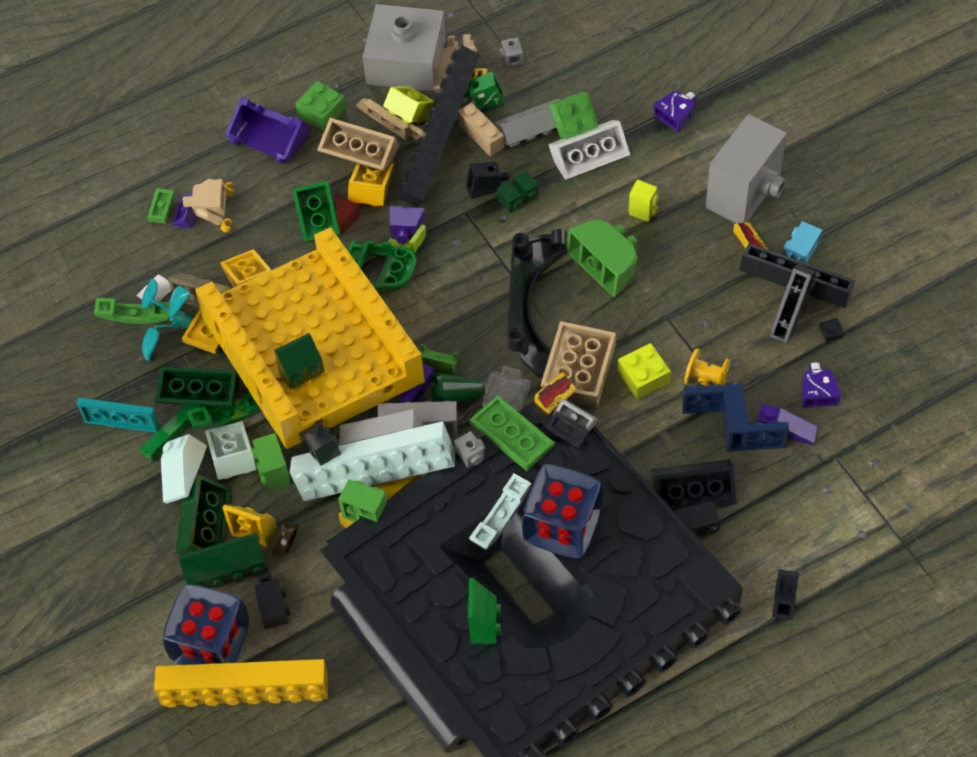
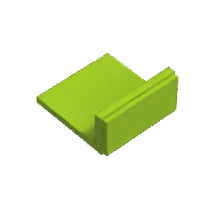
M421 224L412 239L407 240L405 244H399L396 239L392 238L388 242H391L392 246L407 247L415 253L426 237V226Z

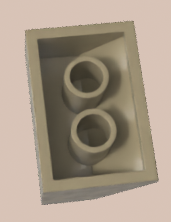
M183 273L176 274L168 279L172 294L177 286L184 287L192 294L184 304L200 308L195 289L212 282L208 279L203 280L196 278L194 275ZM214 283L220 294L231 289L225 284Z

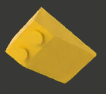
M357 163L349 180L348 201L355 204H371L374 207L384 206L394 163H390L384 171Z
M254 249L220 262L233 288L271 271Z
M223 506L232 536L239 538L257 532L260 545L268 548L278 528L273 516L266 513H257L249 507Z

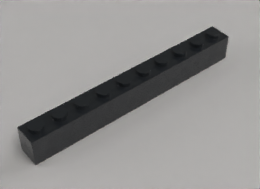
M463 45L458 50L455 49L450 57L452 63H449L445 70L446 78H443L439 85L441 88L440 93L437 92L433 100L435 105L431 107L427 115L430 118L423 125V135L417 140V151L412 153L410 161H412L411 166L406 168L404 176H406L405 181H402L398 188V191H400L398 198L416 207L424 200L480 57L479 53Z

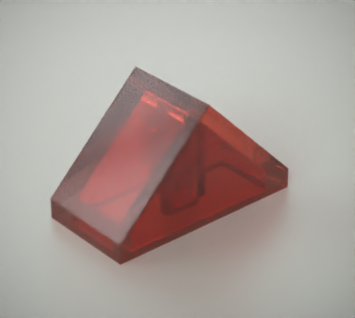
M335 194L340 234H343L360 217L359 206L344 196Z

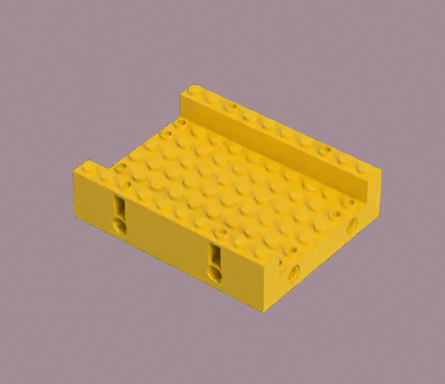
M331 227L314 235L317 250L221 294L213 282L195 289L202 318L286 449L301 443L299 433L318 422L324 428L326 426L328 428L334 427L425 382L420 351ZM310 333L323 360L325 372L316 378L304 382L300 386L290 389L279 374L274 350Z

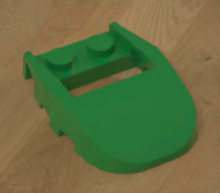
M352 240L347 250L360 269L368 253L387 257L377 284L370 282L377 292L400 290L411 279L416 267L414 252L407 247L392 246L391 242L384 241L383 244L374 243V241H366L365 244H356V241Z

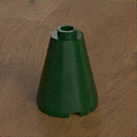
M434 373L431 378V382H435L434 388H431L432 402L450 401L456 402V405L459 406L482 398L486 392L485 384L480 379Z

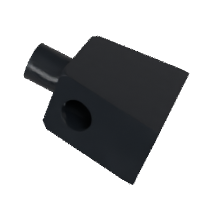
M496 162L470 163L465 185L470 198L475 199L497 192L501 181L509 180V172L507 169L500 171Z

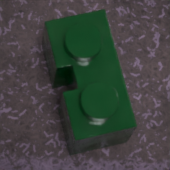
M527 171L514 177V181L511 183L508 181L497 188L498 201L510 213L520 209L525 203L534 200L539 195V184Z

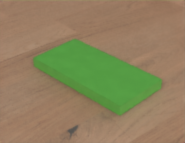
M498 395L470 419V423L526 471L555 446V443Z

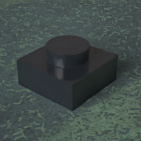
M838 318L819 323V328L825 342L844 337V331Z

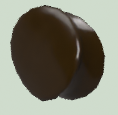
M283 521L272 550L273 554L287 555L297 535L298 524L287 525Z

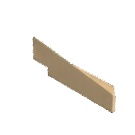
M363 98L355 105L356 108L404 140H407L410 136L418 140L424 133L422 131V124L417 122L412 124L406 123L402 120V117L389 113V109L375 103L371 99Z

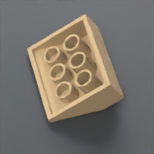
M560 321L541 387L544 388L563 372L577 389L569 398L578 405L598 408L616 346V333Z

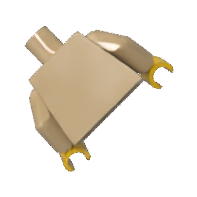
M207 179L193 187L192 196L183 197V205L185 208L192 207L196 216L216 225L220 224L221 230L228 233L231 229L229 226L232 225V220L228 218L222 220V218L225 217L226 196H232L234 193L233 184L227 182L224 185L222 179Z

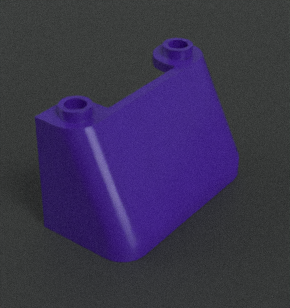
M241 96L225 136L230 138L229 142L237 146L241 143L273 156L275 161L285 164V162H290L309 135L311 127L302 120L289 118L264 108L259 104L251 103L249 99Z

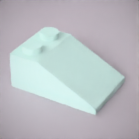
M243 421L205 431L218 480L229 479L232 476L247 474L256 470Z
M189 434L168 441L163 447L161 470L163 502L166 504L188 497L207 445Z

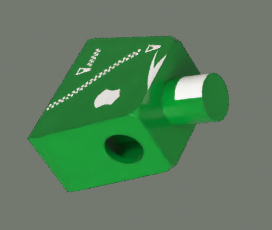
M494 72L470 80L468 85L469 91L465 92L462 100L463 103L472 101L478 109L503 106V91Z

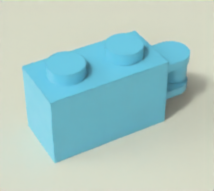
M802 221L799 227L794 228L791 235L792 239L790 241L787 240L783 249L785 256L807 263L820 242L822 229Z

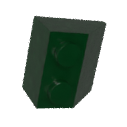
M310 333L274 350L279 374L290 389L300 386L304 382L316 378L325 372L323 360Z

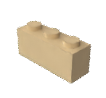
M472 102L458 110V124L490 157L505 148L504 135Z

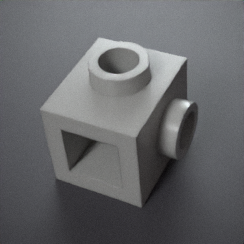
M514 38L501 41L502 48L499 49L500 58L504 59L506 67L523 65V51L519 39Z
M471 431L454 440L455 451L467 468L479 464L485 458L483 442L480 439L477 440Z

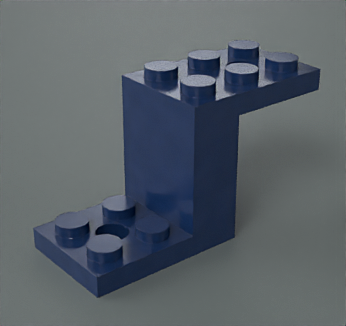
M711 384L708 386H689L683 388L682 414L721 411L727 452L786 447L789 432L788 422L774 421L772 423L756 422L748 424L742 384Z

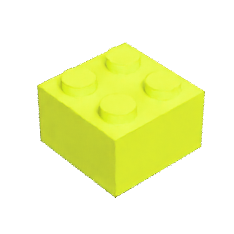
M398 86L390 88L383 106L389 109V113L399 115L404 122L412 124L413 122L421 123L422 121H428L430 117L427 115L431 107H434L435 102L410 86Z
M651 343L618 359L617 372L637 400L670 383L671 371Z

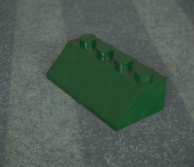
M161 367L155 403L232 407L238 398L240 379L235 370Z
M201 475L195 477L188 497L182 498L176 554L184 555L224 542L227 520L223 506L229 505L231 488Z
M257 532L178 556L186 585L220 588L227 583L239 582L246 577L261 575L268 571Z

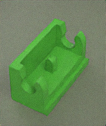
M421 344L422 363L434 368L435 371L454 375L460 360L458 353L454 352L452 356L428 350L426 345Z

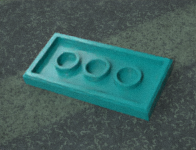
M78 398L76 404L85 423L157 433L160 430L155 411L151 407Z

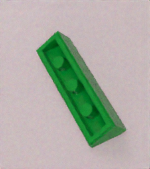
M184 405L139 449V452L153 462L163 453V447L168 441L177 439L191 425L187 411L204 406Z

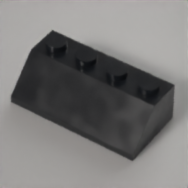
M730 459L651 469L653 490L673 512L710 501L714 502L715 507L737 504L734 465Z

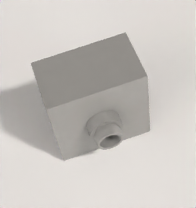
M376 4L363 53L366 84L387 87L410 86L415 90L434 91L442 48H444L446 42L444 11Z
M748 114L710 163L705 208L734 223H747L766 196L771 195L777 198L786 184V179L781 177L780 174L787 133Z

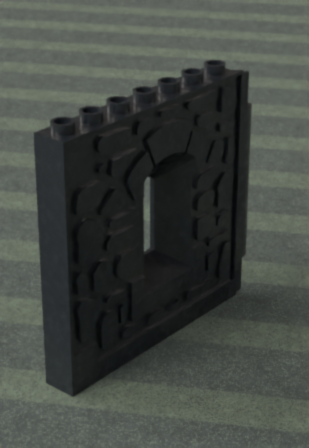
M570 398L566 399L576 405ZM535 401L518 412L555 443V446L528 471L523 469L483 435L478 439L485 446V458L479 464L467 468L456 453L454 467L429 472L388 499L377 522L361 517L327 540L326 543L328 545L320 550L345 582L332 594L330 606L446 753H452L471 741L483 757H546L543 751L553 743L557 742L560 747L570 743L579 734L580 730L577 726L589 717L593 722L601 720L613 708L611 700L622 692L626 697L636 694L646 683L645 675L655 668L659 673L667 671L679 658L676 652L687 644L692 649L699 647L711 635V632L708 630L719 620L724 625H728L743 610L740 606L743 587L594 425L590 430L591 433L581 449L546 429L556 409L547 414ZM545 464L557 465L596 478L602 483L603 501L599 518L588 548L582 558L566 557L538 548L523 538L522 518L526 502L535 479ZM516 474L530 482L531 486L507 527L488 549H485L469 538L479 523L484 522L503 494V488L512 475ZM501 549L554 611L552 620L545 625H534L482 562ZM469 578H474L493 593L497 598V604H501V617H497V623H500L501 633L500 636H496V644H471L468 622Z

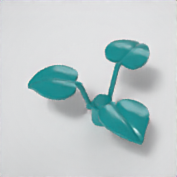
M150 279L143 293L142 307L148 309L151 303H154L168 310L172 324L156 325L154 329L150 327L147 330L142 342V352L145 359L149 362L159 339L158 329H177L178 326L188 328L192 322V314L179 311L192 294L184 287L177 286L171 296V306L169 308L154 299L158 292V283L155 279Z

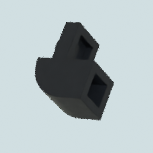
M778 569L772 617L793 620L799 572Z

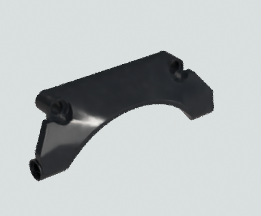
M555 229L551 234H542L529 238L525 233H517L512 239L507 330L508 348L514 352H521V361L538 378H543L551 349L542 341L534 328L530 315V300L533 289L541 275L567 251V232L563 229Z

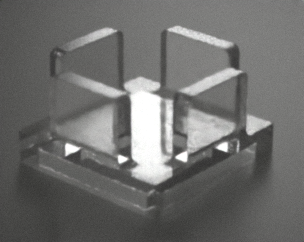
M503 366L502 373L497 371L490 372L485 384V396L482 406L485 407L498 395L517 412L520 411L530 389L531 381L522 378L521 370Z

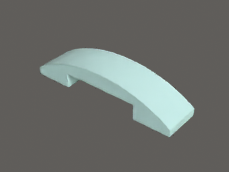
M513 474L503 488V494L484 522L479 523L469 539L488 549L501 535L517 512L531 483Z

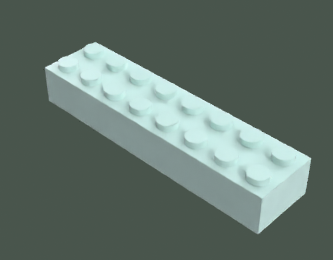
M442 421L341 445L338 447L341 455L322 466L317 463L310 453L294 456L291 460L290 474L303 501L342 493L348 479L358 480L367 486H372L454 467L455 449Z

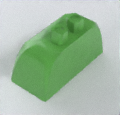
M593 220L570 228L568 231L567 253L610 295L616 297L635 274L638 255L634 248L637 246V239L633 235L625 238L626 230L621 224L613 227L610 223L602 220Z

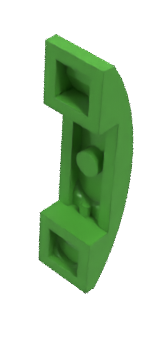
M96 298L94 316L106 320L131 324H150L164 322L170 318L168 310L154 303L148 309L142 307V304L116 303L115 299ZM160 302L169 308L171 306L170 302Z

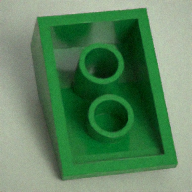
M328 181L292 189L304 242L315 240V234L330 227L336 235L340 234Z
M469 578L468 622L471 644H496V636H500L501 633L500 623H497V617H501V604H497V598L493 593L474 578Z

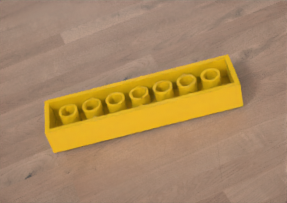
M324 659L156 666L154 691L161 705L168 708L176 707V705L194 707L197 704L216 706L218 703L237 705L240 702L258 704L264 701L270 703H280L281 701L297 703L302 700L319 702L323 699H328V672Z

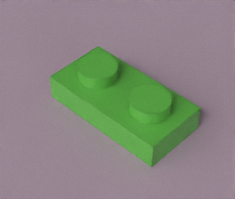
M156 188L147 216L149 222L166 224L175 197L174 190Z

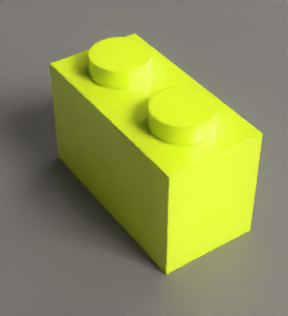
M640 180L636 181L629 196V215L647 222L650 221L652 216L656 215L658 211L656 204L659 199L656 186Z

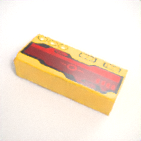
M749 222L734 224L733 231L745 248L751 243L768 249Z
M561 372L535 395V403L547 414H550L559 406L562 399H568L577 389L569 378Z

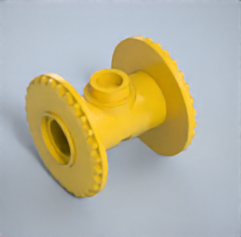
M695 349L687 366L684 384L689 385L692 377H696L698 379L697 382L704 386H708L709 383L724 385L731 360L726 358L722 367L711 364L709 367L708 362L699 360L700 349Z

